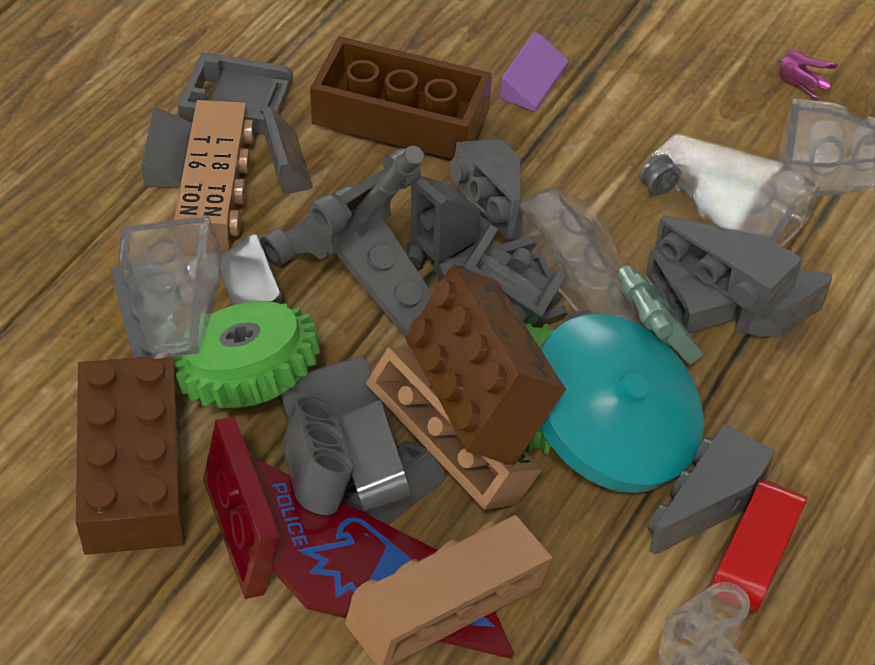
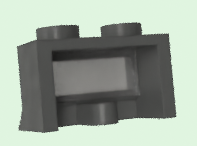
M490 224L478 240L462 268L497 280L524 324L530 323L533 326L543 316L567 273L559 269L550 279L528 266L533 259V254L527 249L519 247L510 255L491 242L498 228Z

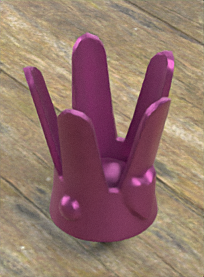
M794 49L787 53L784 60L781 58L776 59V61L782 63L779 77L784 78V81L799 85L817 101L819 97L807 86L813 89L819 87L826 90L831 87V84L806 66L835 69L838 64L806 57L801 51Z

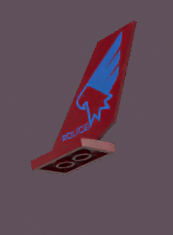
M236 418L216 419L203 482L244 599L264 595L272 570L306 609L346 618L352 601V595L363 583L373 579L380 581L396 573L406 562L414 559L421 561L438 551L342 501L339 509L330 515H322L305 509L296 499L290 475L249 455ZM495 611L439 640L440 642L512 659L514 656L513 649Z

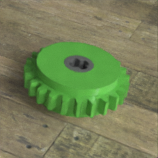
M269 301L240 303L209 315L195 325L191 331L186 333L185 341L178 342L177 344L179 352L173 353L175 376L182 394L187 393L191 401L200 398L203 406L212 404L218 406V408L253 406L283 394L295 386L302 376L308 375L307 366L315 365L317 362L315 355L320 353L318 344L320 341L315 324L311 322L309 314L302 315L300 308L297 307L290 310L288 304Z

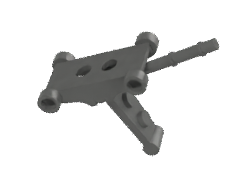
M417 146L398 149L385 157L383 160V170L356 187L344 186L331 195L325 194L310 203V216L284 233L277 228L262 236L260 242L268 260L273 265L280 267L293 259L295 254L308 252L321 260L331 253H336L406 338L412 322L420 316L431 299L432 293L384 220L391 216L390 203L395 194L400 189H405L420 179L421 170L419 164L424 158L423 151Z

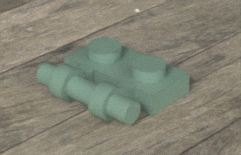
M632 266L622 267L617 273V277L622 283L621 291L629 302L636 304L635 307L639 312L638 316L644 326L649 330H653L655 335L675 353L678 352L689 366L704 355L665 297L647 276L637 274Z

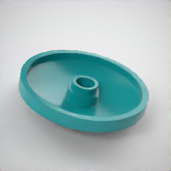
M588 314L566 321L541 344L540 349L565 386L566 391L540 429L554 451L572 469L586 479L608 489L637 493L660 488L671 482L684 469L686 470L689 467L703 438L704 417L702 403L690 373L675 352L665 342L646 328L630 320L607 314Z

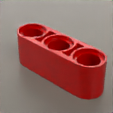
M761 478L719 566L710 593L754 613H758L808 497Z

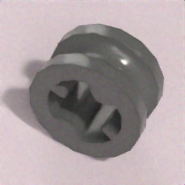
M658 154L645 163L640 171L639 178L644 185L648 186L650 192L657 196L663 195L674 188L681 178L682 171L678 165L673 163L669 155Z

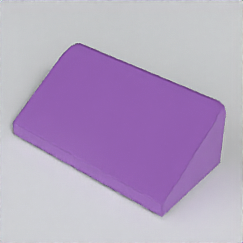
M534 32L504 73L501 80L500 99L536 112L568 66L569 60L543 36Z

